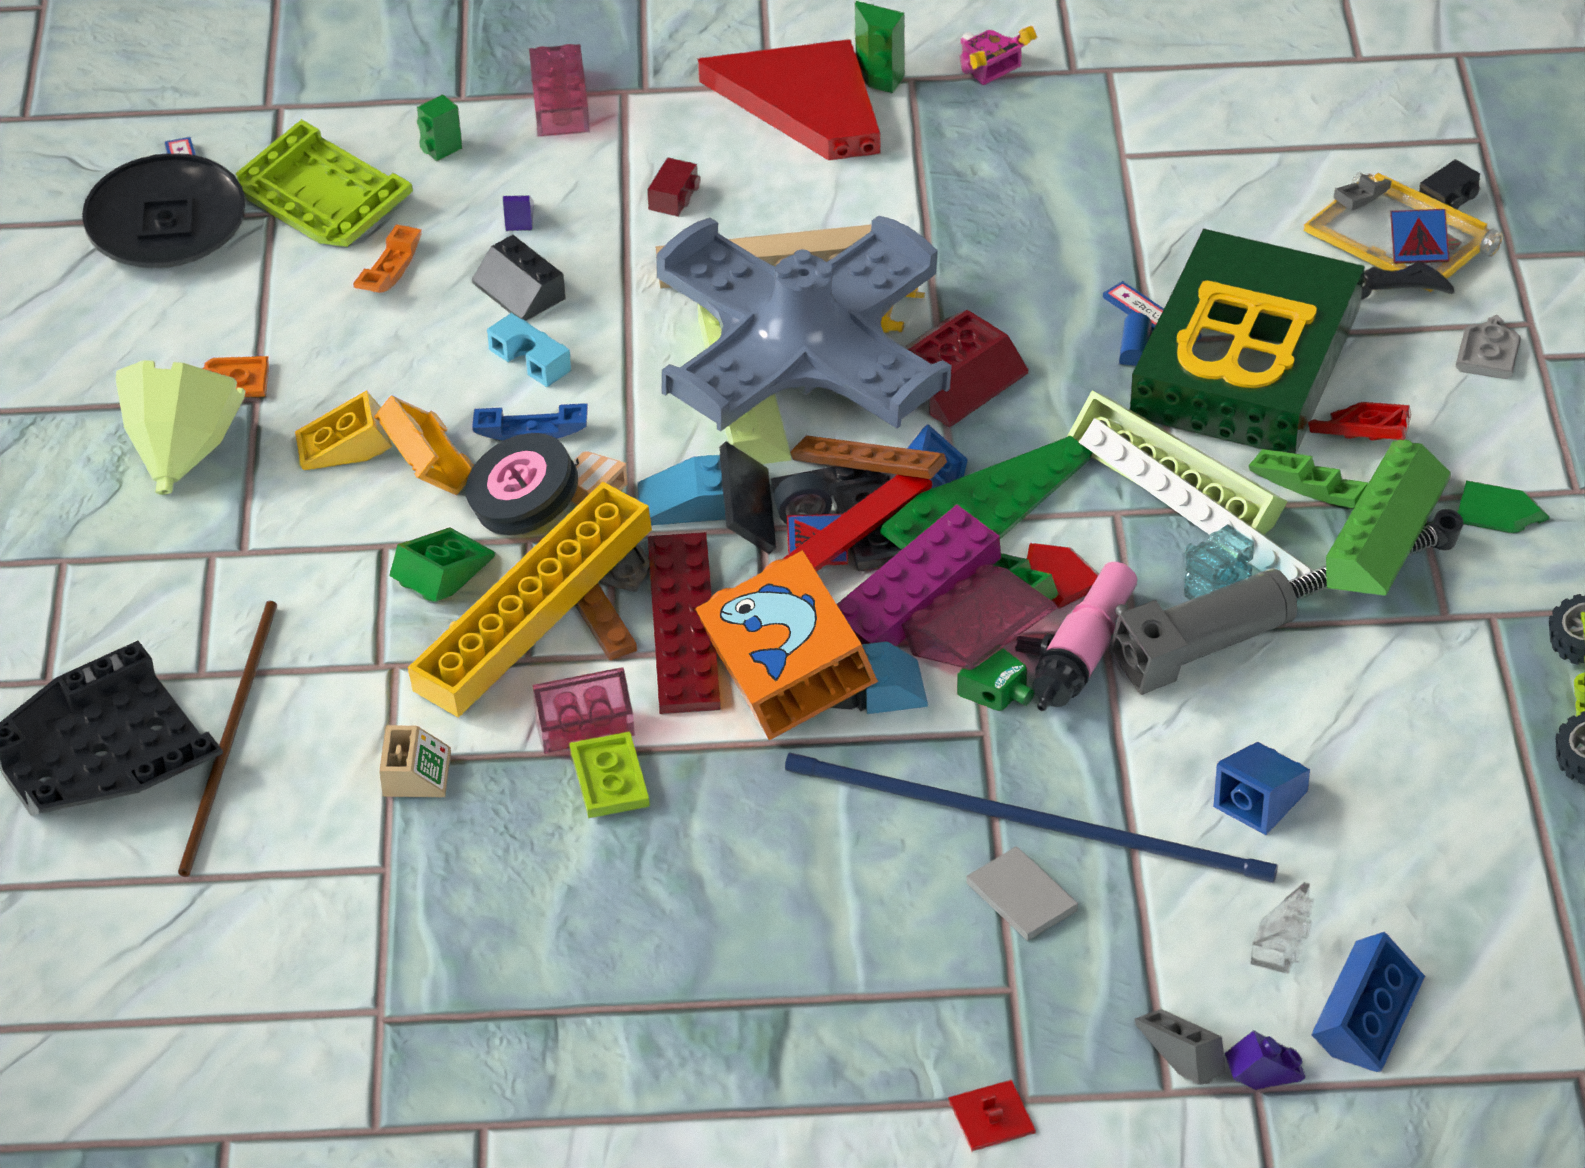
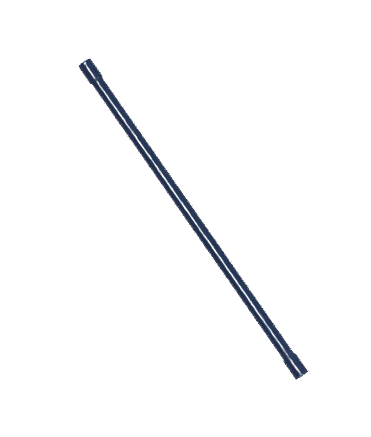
M791 752L788 753L785 761L786 771L807 776L823 777L1239 873L1246 877L1274 883L1278 871V864L1252 858L1245 859L827 763L816 758Z

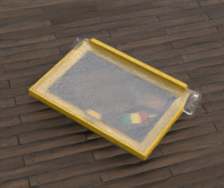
M1357 172L1352 179V183H1359L1360 176L1363 173ZM1380 173L1376 175L1367 174L1375 182L1382 181L1384 178L1392 181L1390 189L1380 197L1354 210H1350L1337 200H1334L1304 224L1305 232L1383 270L1397 271L1405 269L1414 263H1393L1390 211L1446 209L1450 261L1425 263L1441 273L1446 279L1479 252L1492 257L1500 248L1503 239L1502 232L1493 228L1488 229L1487 223Z

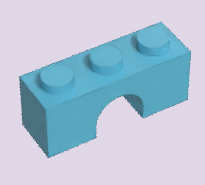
M510 313L487 329L489 350L507 362L518 356L526 355L528 376L545 387L550 386L571 371L570 350L513 313Z

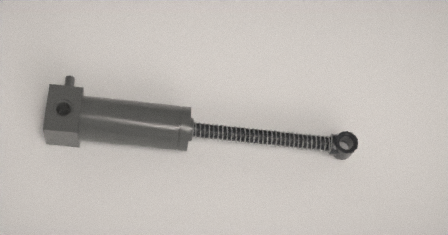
M1451 509L1438 511L1433 521L1424 525L1409 556L1412 553H1417V551L1425 550L1426 547H1433L1439 550L1452 549L1456 545L1464 525L1462 516ZM1326 565L1291 580H1288L1280 570L1271 568L1166 610H1163L1156 600L1130 610L1124 604H1120L1115 608L1118 620L1109 652L1140 695L1176 682L1182 665L1292 622L1297 615V600L1299 598L1307 597L1314 592L1318 593L1323 588L1327 589Z

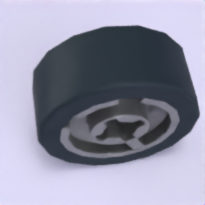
M799 473L788 477L779 484L774 494L779 517L786 525L787 515L829 514L833 504L826 481L821 476L813 473Z

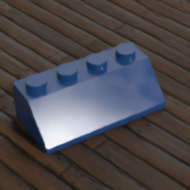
M1385 931L1357 940L1311 1035L1332 1058L1374 1072H1381L1425 975Z

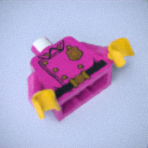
M1027 26L1021 29L1019 35L1013 38L1003 36L994 30H987L976 36L971 32L965 33L960 41L962 45V54L960 55L962 72L964 74L971 73L982 85H985L1021 67L1022 47L1030 44L1031 40L1037 39L1034 27Z

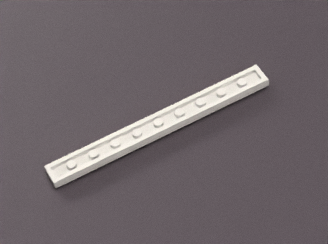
M1094 418L1081 438L1080 444L1260 571L1275 568L1280 570L1288 580L1314 571L1100 420Z

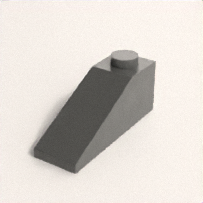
M1163 1009L1135 1018V1025L1179 1075L1193 1081L1195 1084H1208L1212 1082L1213 1078L1226 1074L1222 1036Z

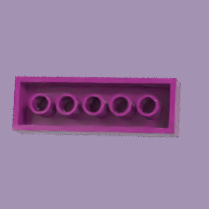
M955 505L838 602L837 606L862 645L889 642L897 646L1001 559L1000 536L959 505Z

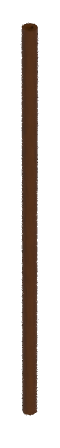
M274 601L266 602L219 744L223 754L216 756L178 869V874L183 877L190 876L277 609V603Z

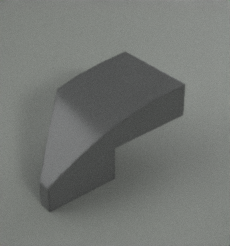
M1361 174L1359 183L1335 188L1333 198L1348 209L1354 210L1374 201L1388 191L1392 181L1384 178L1382 181L1375 182L1368 175Z

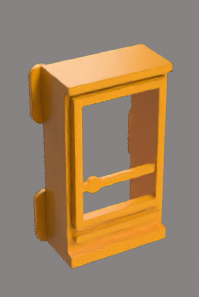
M391 395L374 418L379 421L408 464L413 466L412 469L416 471L414 474L418 479L458 495L466 485L474 464L468 456L458 452L444 433L448 430L435 412H427Z

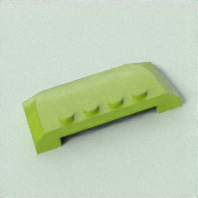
M303 119L298 121L236 172L237 179L248 201L319 244L346 247L414 191L411 182L395 173L388 176L324 139L321 136L320 129Z

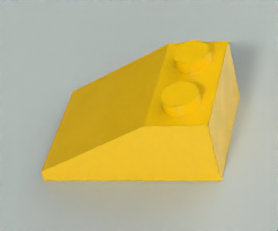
M367 390L295 431L300 466L303 470L368 461L377 455L383 454L392 447L390 437L379 421L374 418L381 406Z

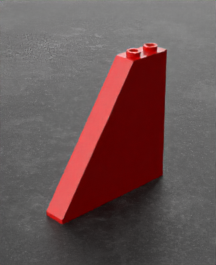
M851 39L698 58L700 83L828 161L881 154L880 130Z

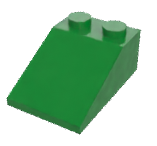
M449 527L398 544L389 576L399 581L401 586L419 592L424 599L437 602L453 596L495 557L496 552Z

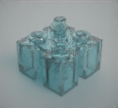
M1226 524L1218 531L1212 532L1206 543L1203 541L1197 546L1190 543L1185 548L1187 573L1184 578V596L1189 600L1252 576V567L1248 565V562L1253 559L1254 541L1229 524Z

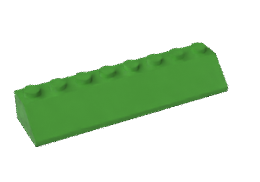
M1393 440L1326 556L1327 588L1387 595L1451 478V472L1423 444L1412 443L1409 440Z

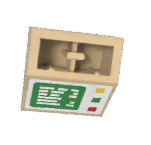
M386 725L379 769L383 797H445L451 747L419 726Z

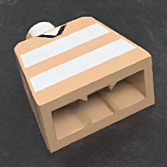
M588 451L582 452L573 461L578 471V485L571 501L576 505H579L602 482L620 491L628 485L626 463Z

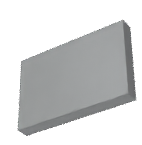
M1017 846L967 875V884L1027 941L1078 911V903Z

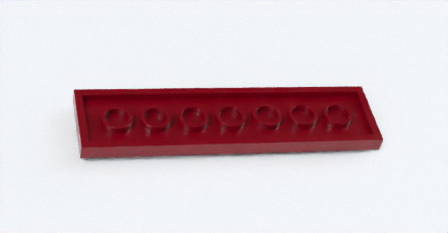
M707 533L648 536L659 714L721 710L716 649L695 609L708 602L712 597Z

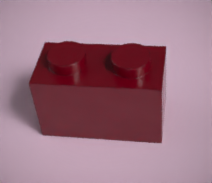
M667 157L647 188L648 210L679 216L683 208L689 205L693 192L699 189L701 177L698 175L697 164Z

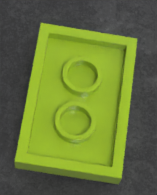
M630 732L569 743L570 754L588 818L650 807L649 795Z

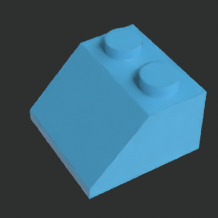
M889 642L862 645L878 682L866 688L867 714L928 707L922 676L916 658Z

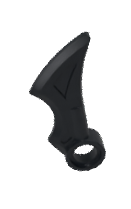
M1417 260L1411 266L1397 271H1386L1376 267L1365 270L1363 278L1365 286L1362 287L1361 300L1369 297L1372 290L1424 288L1453 294L1454 287L1437 270Z

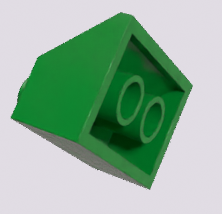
M856 1L855 54L863 79L869 88L893 93L905 77V13Z

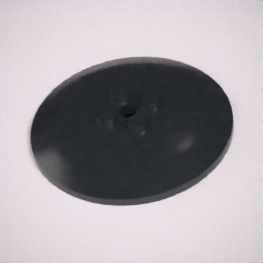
M156 154L127 162L101 178L86 197L83 205L82 220L89 241L99 252L108 258L122 264L141 268L174 267L199 260L227 243L234 236L243 221L245 197L237 178L227 168L213 160L191 154ZM164 218H171L170 220L162 221Z

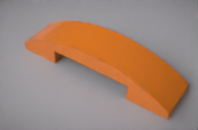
M396 224L386 238V249L371 269L364 268L354 281L353 287L383 293L392 288L405 272L416 251L422 234L421 229Z

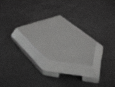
M1498 315L1488 318L1487 322L1480 325L1472 324L1465 327L1456 361V368L1464 373L1508 379L1513 374L1521 336L1516 331L1508 329L1504 325V320Z

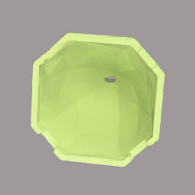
M148 360L140 361L116 372V383L124 428L152 479L157 482L155 493L160 495L172 493L173 484L178 482L221 443L245 397V390L243 388L236 389L237 381L234 378L180 362H173L171 369L155 368L154 361Z

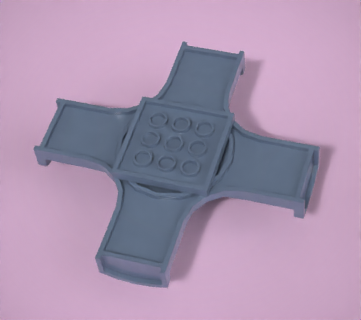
M879 215L872 220L871 231L828 262L811 255L808 250L801 249L797 250L794 255L782 259L776 266H773L718 233V222L712 218H707L690 225L673 237L657 253V278L706 308L719 321L722 332L717 341L683 366L677 367L669 364L663 368L661 393L665 396L669 393L717 423L716 429L722 431L767 397L781 390L794 388L806 395L816 387L827 388L846 396L898 429L901 426V419L941 389L944 391L950 389L952 367L950 364L943 360L934 364L928 363L886 336L881 327L882 317L894 304L936 274L938 250L909 226Z

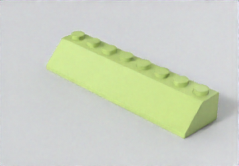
M697 303L698 321L706 349L720 338L722 330L719 321L706 308ZM775 394L767 397L725 428L728 442L761 464L791 460V453Z
M1091 391L1068 436L1071 435L1080 442L1093 419L1100 420L1263 535L1274 527L1288 502L1111 398L1095 391ZM1094 453L1092 454V458L1128 478Z

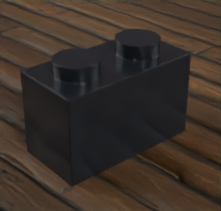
M1455 159L1420 182L1419 192L1458 209L1478 195L1480 190V173Z

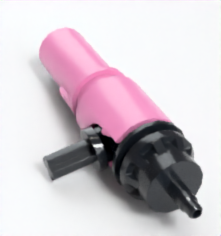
M1120 562L1105 564L1083 602L1077 604L1072 613L1066 616L1056 634L1047 633L1043 639L1018 635L1015 646L1016 652L1041 656L1035 668L1036 678L1033 682V691L1039 698L1037 708L1040 711H1045L1049 706L1062 707L1066 705L1070 698L1079 695L1088 683L1091 674L1111 642V635L1115 630V621L1118 618L1115 608L1120 604L1125 605L1137 586V576L1127 565Z

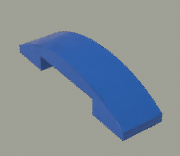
M588 403L559 405V413L504 416L502 407L474 409L472 430L481 436L502 441L526 433H542L556 439L562 438L587 427Z

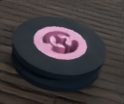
M542 433L521 434L498 443L476 462L466 482V498L480 523L488 530L502 535L524 534L551 522L568 506L577 489L578 471L564 445L558 439ZM522 479L523 483L526 486L523 489L518 482V480Z

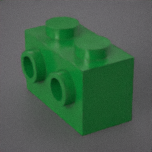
M442 94L417 107V125L420 131L419 145L425 154L439 161L463 149L459 109L456 104Z

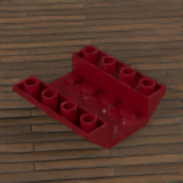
M968 309L946 318L904 347L930 364L943 360L952 366L950 389L948 391L941 389L929 398V415L949 428L1028 374V368L1009 335Z

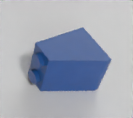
M1257 741L1217 763L1213 807L1267 835L1308 792L1310 769Z

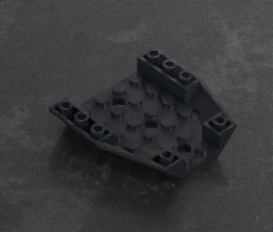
M139 640L54 678L0 722V770L30 815L136 794L223 754L222 748L209 731L203 734L199 733L156 677L152 657ZM154 726H163L160 730L155 731L151 729ZM100 751L108 752L103 756L96 755ZM51 777V779L45 782L39 781L41 778Z

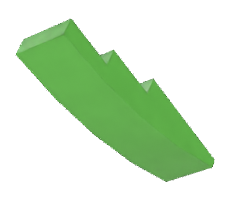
M1262 449L1248 465L1251 472L1274 484L1313 499L1349 508L1355 507L1368 485V482L1342 479L1340 469L1315 466L1313 457L1308 455Z

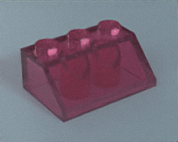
M624 667L532 685L536 727L544 754L570 749L569 743L625 732H630L631 736H635L633 711Z

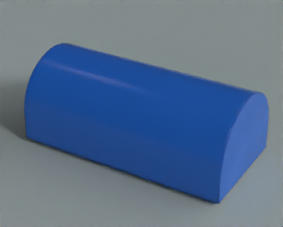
M1132 313L1125 318L1119 364L1137 365L1151 336L1152 322L1147 315Z

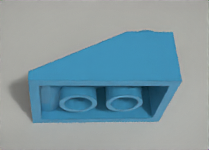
M720 455L694 456L637 482L638 498L640 502L649 506L651 525L726 520Z

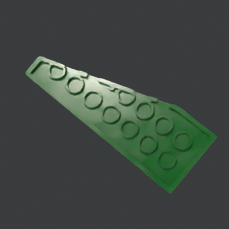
M1070 435L918 494L882 525L880 533L902 550L955 505H959L998 534L1001 539L1091 459L1093 452Z

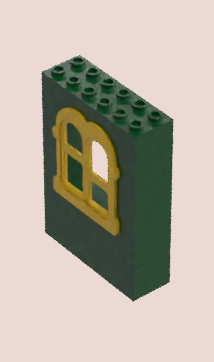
M1203 228L1132 373L1130 410L1150 422L1259 449L1297 454L1308 429V422L1315 413L1359 312L1365 266ZM1206 328L1235 336L1227 355L1223 359L1209 362L1198 359L1193 354L1192 347L1201 329ZM1249 335L1279 342L1282 344L1276 345L1268 342L1255 340L1250 338ZM1244 348L1276 355L1271 368L1259 373L1246 371L1237 362Z

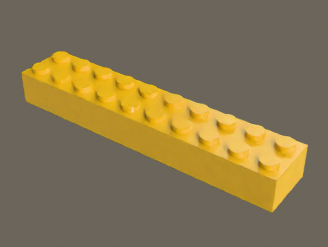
M602 482L408 667L413 692L459 718L652 530L649 506Z

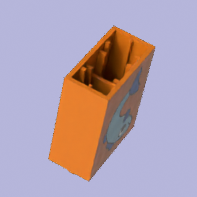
M803 550L787 559L773 561L760 574L734 588H725L716 592L708 602L695 608L714 648L769 741L878 682L862 644Z

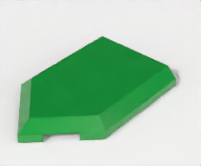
M1466 480L1458 510L1465 525L1514 534L1525 530L1527 525L1535 522L1540 524L1549 520L1550 517L1525 491Z

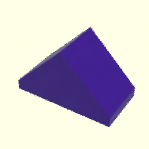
M503 196L505 231L533 230L534 201L531 196Z

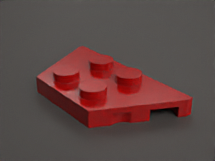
M1359 402L1348 408L1330 413L1331 420L1329 421L1313 419L1308 422L1310 433L1344 435L1345 438L1349 439L1368 437L1369 440H1404L1412 415L1410 405Z

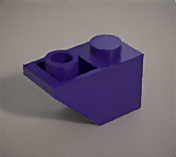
M1254 1030L1224 1053L1233 1079L1255 1090L1301 1082L1306 1078L1301 1065L1303 1062L1302 1058L1294 1048H1288L1276 1042L1272 1037H1266Z

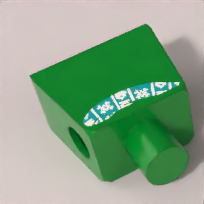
M994 641L987 645L957 673L958 696L996 711H1003L1013 700L1027 706L1034 697L1033 689L1027 686V667L1025 664Z

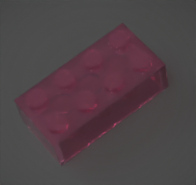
M565 44L563 46L529 48L537 136L590 132L581 45Z

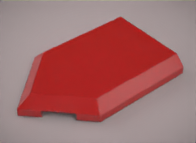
M1030 543L1026 559L1029 560L1031 569L1052 574L1059 595L1050 601L1058 609L1088 594L1099 573L1072 548Z

